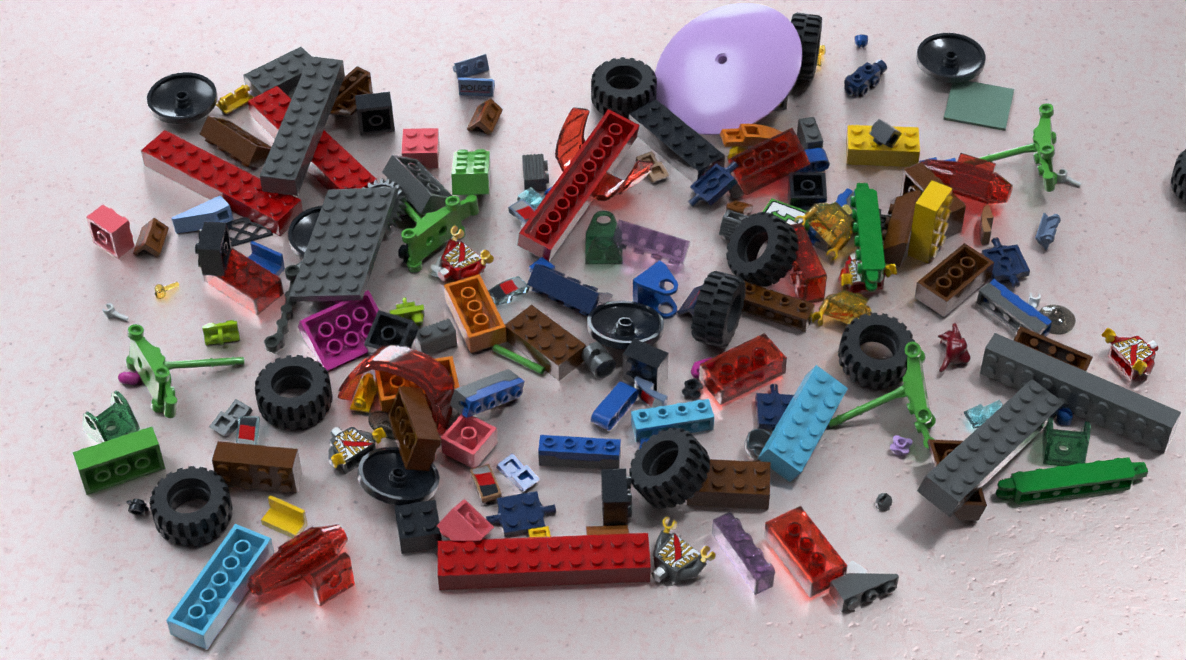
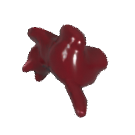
M954 323L952 331L948 330L938 335V338L942 339L939 343L946 345V357L939 372L945 371L949 363L955 365L967 364L971 359L967 350L966 340L962 338L956 323Z

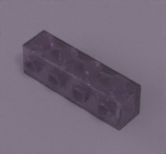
M623 220L618 221L612 239L617 248L626 250V247L634 249L633 252L640 255L648 253L651 254L653 259L661 261L664 258L669 260L668 263L679 266V264L684 265L691 244L688 240Z
M731 512L713 519V537L753 593L756 595L773 587L775 569L771 563L766 561L762 550L755 546L751 535L744 531L740 520L735 518Z

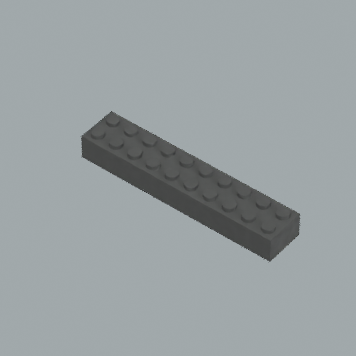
M309 56L261 171L262 192L298 196L345 77L343 60Z
M994 333L985 347L980 374L1017 390H1020L1033 379L1064 403L1061 409L1068 408L1078 417L1162 453H1165L1181 415L1180 411L997 333Z
M1031 379L924 477L917 492L947 516L951 517L1056 417L1064 403Z

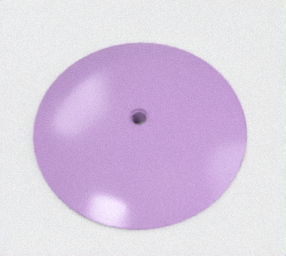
M737 3L712 9L686 24L665 47L655 70L657 78L656 100L698 134L719 135L722 129L739 128L740 124H755L769 115L783 102L798 78L802 64V45L798 32L788 18L768 6L753 3Z

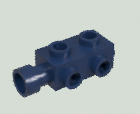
M878 59L873 65L866 62L863 66L858 67L854 73L845 78V92L849 96L854 95L858 97L861 94L866 95L871 86L876 87L879 84L880 75L887 70L886 63Z

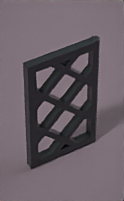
M247 217L227 222L228 232L229 230L238 232L235 238L230 237L232 247L273 235L271 230L252 222ZM245 223L241 229L233 227L235 224ZM249 224L257 227L253 233L245 231ZM260 228L267 230V233L257 235ZM242 233L250 236L247 239L238 240Z

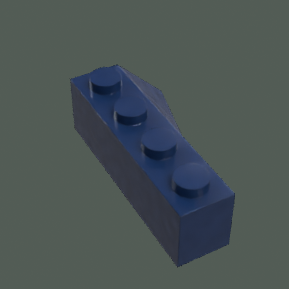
M542 264L534 265L527 285L533 287L532 291L539 294L544 292L548 294L549 299L556 302L561 300L564 302V306L574 309V307L580 309L579 313L588 316L595 307L609 302L613 294L608 292H597L598 288L592 285H581L580 280L569 276L566 278L564 273Z

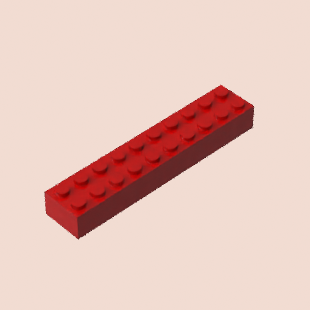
M276 86L248 100L250 116L275 139L291 98ZM323 130L308 172L327 190L368 188V183L374 185V180L377 179Z
M608 109L519 232L517 246L550 262L636 140L640 125Z
M166 130L141 150L144 166L209 200L221 196L230 205L232 212L249 218L252 222L264 226L280 237L289 229L291 222L303 212L301 199L293 195L262 192L260 178Z
M648 533L481 539L480 541H438L439 590L650 582L651 579Z

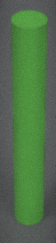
M497 344L493 347L494 352L541 375L545 371V367Z

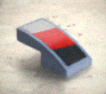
M523 199L508 207L509 213L520 220L522 227H524L535 211Z
M637 376L635 377L634 388L639 390L638 397L651 408L667 406L668 396L654 391V383Z

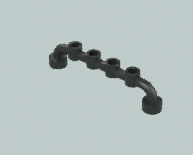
M290 265L285 269V276L290 281L289 291L285 292V305L280 308L281 319L276 322L277 332L264 340L265 349L274 354L278 353L285 346L284 334L289 332L288 320L293 318L292 306L297 304V302H291L289 298L296 276L300 272V268L296 265Z

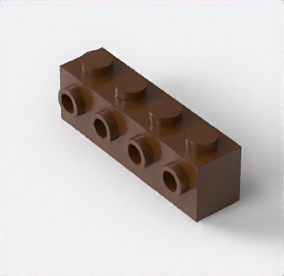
M745 282L746 295L742 312L806 333L812 321L815 304Z

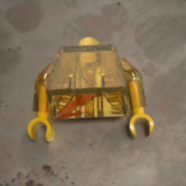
M837 202L831 204L817 203L804 212V216H797L794 223L799 219L803 220V223L798 226V228H803L805 221L809 219L807 222L831 247L835 246L826 252V256L829 252H834L835 257L832 260H835L838 257V251L842 250L851 239L852 227L850 224L853 222V218L850 214L852 209L848 205L841 207Z
M843 290L837 294H830L824 299L819 307V312L812 314V323L819 319L818 326H822L824 322L823 315L825 314L850 324L854 318L859 319L860 315L863 314L870 315L872 311L867 305V298L859 293L855 294Z

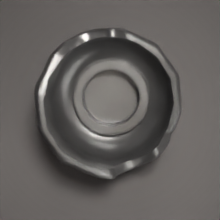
M753 429L748 432L744 448L751 458L760 461L758 457L770 438V433L763 429Z

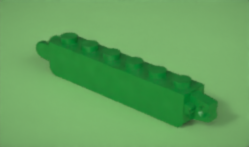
M857 183L856 189H854V196L850 197V207L854 208L851 212V219L855 220L853 222V234H856L854 236V247L858 248L855 251V260L859 261L857 263V275H860L861 282H865L866 290L872 293L877 290V282L883 280L885 270L878 196L876 190L869 189L868 183Z
M1130 457L1025 472L1018 471L1011 473L1010 478L998 481L996 495L1001 499L1013 498L1015 503L1021 505L1128 490L1132 487L1134 480L1147 477L1148 469L1144 462H1131Z

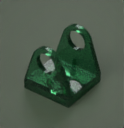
M598 211L593 215L586 230L585 264H623L622 231L613 213ZM608 216L611 220L608 223H599L597 218Z
M118 391L111 393L110 407L95 417L88 411L83 414V431L98 444L140 430L128 401ZM110 426H116L113 430H106Z
M1048 418L1042 432L1043 464L1069 466L1085 463L1090 440V422L1085 421L1081 431L1078 432L1053 429V418ZM1059 446H1065L1068 450H1061Z

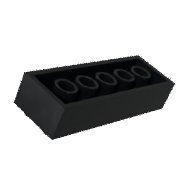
M655 99L629 114V120L640 125L637 137L692 183L697 181L716 163L724 167L725 155L658 100Z

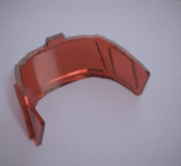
M573 107L559 133L555 158L562 172L585 142L584 131L590 113L588 109ZM638 160L625 180L611 174L594 199L607 201L618 194H623L640 183L652 171L651 168L654 166V163L652 161Z
M393 345L380 347L370 357L365 358L347 376L338 390L340 391L338 394L339 399L352 401L365 372L370 370L385 371L414 382L425 391L431 402L432 417L440 436H443L446 432L450 417L452 416L453 407L450 406L454 393L453 377L449 376V372L444 365L430 355L409 347Z

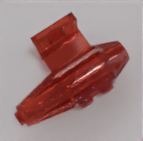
M960 153L957 162L934 159L921 161L926 167L930 168L937 178L941 179L945 186L952 188L953 193L984 204L1008 203L1013 185L999 173L994 172L996 163Z
M339 524L315 528L312 526L278 547V551L248 578L249 583H247L250 592L260 596L304 580L313 589L315 602L322 606L354 586L355 582L350 556L346 552L338 556L348 542L344 529Z

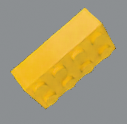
M848 125L846 134V165L911 167L919 163V127L892 126L902 134L893 148H890L884 144L880 146L873 141L874 137L869 134L872 126Z
M931 181L916 202L908 256L928 264L932 257L935 258L939 246L944 245L946 240L944 234L949 225L946 222L951 213L949 207L953 201L951 196L952 188Z

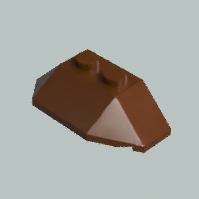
M357 66L344 77L330 115L338 117L351 116L357 111L355 96L373 94L370 72Z
M1021 326L1013 340L1086 372L1093 359V356Z

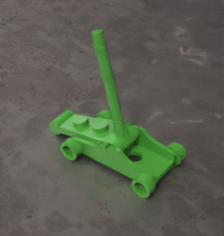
M1046 103L1039 107L1040 121L1039 125L1033 130V143L991 155L988 154L980 158L969 159L960 163L961 168H973V166L988 162L992 163V161L1034 152L1033 158L1035 164H1038L1039 176H1043L1044 190L1047 192L1054 191L1058 179L1057 174L1053 172V156L1055 155L1053 144L1057 141L1056 133L1052 131L1051 117L1054 114L1053 106Z
M468 195L462 201L457 196H449L445 200V207L435 212L426 213L422 218L407 202L404 203L407 206L404 211L416 223L414 229L408 228L401 233L402 241L408 244L410 257L408 258L407 266L410 272L416 273L421 271L423 267L421 260L453 237L451 234L453 226L458 227L456 234L460 229L464 231V236L461 239L465 237V228L462 226L461 221L479 213L477 197L475 195Z
M133 324L128 327L130 348L129 355L126 358V367L138 372L153 397L151 409L157 413L164 412L167 418H174L177 410V398L175 397L174 386L171 387V374L169 370L244 365V357L165 361V356L162 355L160 348L151 345L146 340L144 328L141 325Z
M909 342L905 346L907 371L903 377L904 384L866 404L857 406V408L844 414L837 415V417L830 420V427L832 428L838 424L841 425L849 419L858 415L861 416L863 413L896 398L908 397L910 403L906 405L910 414L915 415L917 421L914 422L918 434L922 432L924 437L923 444L929 450L927 441L934 438L931 437L928 429L936 425V418L929 407L922 365L926 356L921 350L920 345L916 342Z

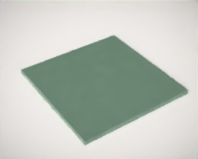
M972 81L952 83L944 120L1005 131L1014 89Z

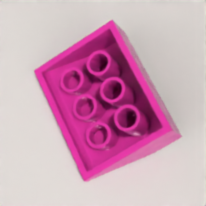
M367 290L362 300L342 301L300 320L298 329L318 362L327 371H330L368 353L364 343L379 309L371 293Z

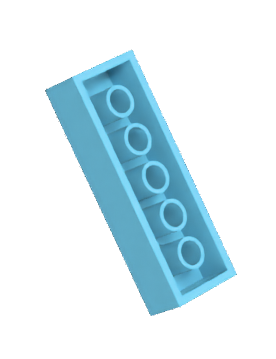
M816 365L805 375L760 453L758 460L770 462V468L787 481L791 482L804 469L848 388Z
M235 524L166 621L170 635L208 650L273 556L272 539Z

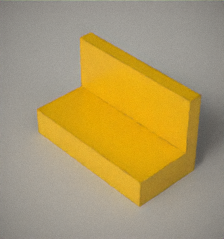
M270 495L268 497L270 508L261 519L262 525L297 540L308 526L305 510Z

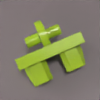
M404 297L402 298V304H396V309L389 310L390 314L412 319L417 326L423 325V304L415 306L414 301L407 303V299Z
M229 320L218 324L207 323V325L202 326L205 345L217 343L224 345V342L240 340L237 321Z

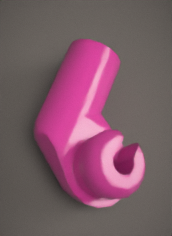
M710 357L694 362L691 375L694 378H700L705 369L714 367L713 359Z
M123 372L118 375L119 382L126 385H136L142 380L138 372Z

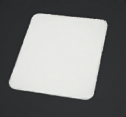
M851 561L843 569V572L846 574L866 573L867 570L856 562Z

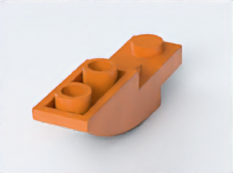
M740 124L739 128L722 129L720 132L725 147L754 146L755 150L789 149L785 134L765 125Z

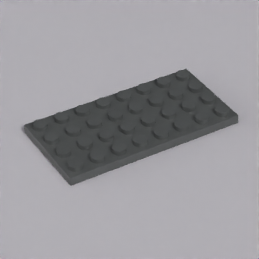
M396 187L328 190L301 262L300 272L296 276L289 295L291 302L363 299L398 195Z

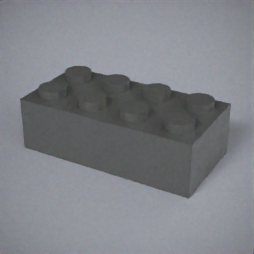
M299 47L244 74L245 85H248L250 88L248 93L256 97L278 86L287 96L294 94L308 58L311 55L302 47Z
M392 154L382 171L387 179H390L392 182L395 181L403 188V191L406 193L405 197L408 199L407 202L412 204L421 215L435 212L445 207L446 198L452 196L418 159Z

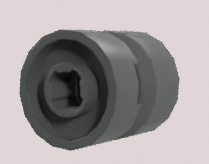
M599 342L589 344L581 353L582 360L596 378H605L616 368L615 360Z

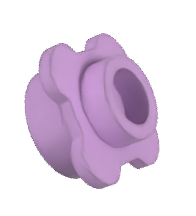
M896 435L893 437V444L890 445V449L897 455H906L910 451L909 446L912 445V440Z

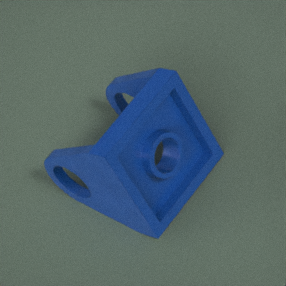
M659 260L633 279V302L647 305L655 309L663 319H669L677 313V305L670 295L677 292L678 282L662 261ZM665 282L672 283L674 285L673 289L666 290L664 287ZM669 305L673 308V311L662 313L659 311V307Z

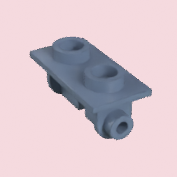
M486 54L454 63L455 66H452L454 73L456 72L457 79L458 77L465 78L489 70Z
M1043 213L1035 239L1045 250H1048L1049 244L1055 240L1056 228L1061 221L1058 214L1048 217L1046 213Z

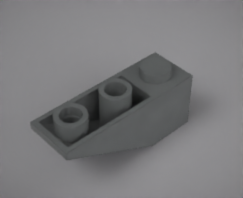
M848 573L830 582L829 594L842 612L848 609L852 610L864 602H871L880 595L893 592L897 588L899 576L898 574Z

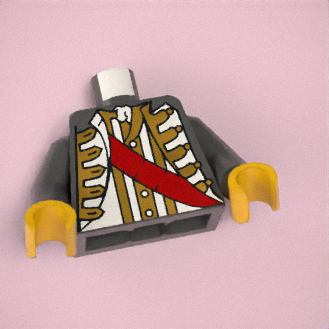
M335 427L330 432L332 438L329 441L328 462L334 468L340 466L344 474H347L359 466L361 459L367 453L376 449L375 442L379 444L381 439L386 438L387 435L383 428H377L370 433L358 430L355 427H349L344 431L339 427Z
M665 517L663 519L665 529L661 530L653 551L654 567L656 569L651 573L652 577L657 582H661L667 577L673 583L698 577L707 565V560L713 561L716 554L712 551L707 556V553L710 551L708 546H704L699 553L674 532L670 534V531L677 528V522L674 520L672 525L668 527L670 517Z

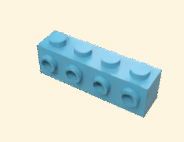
M709 399L631 411V426L635 440L639 442L643 437L649 438L654 434H659V431H668V428H681L690 433L714 430V414Z

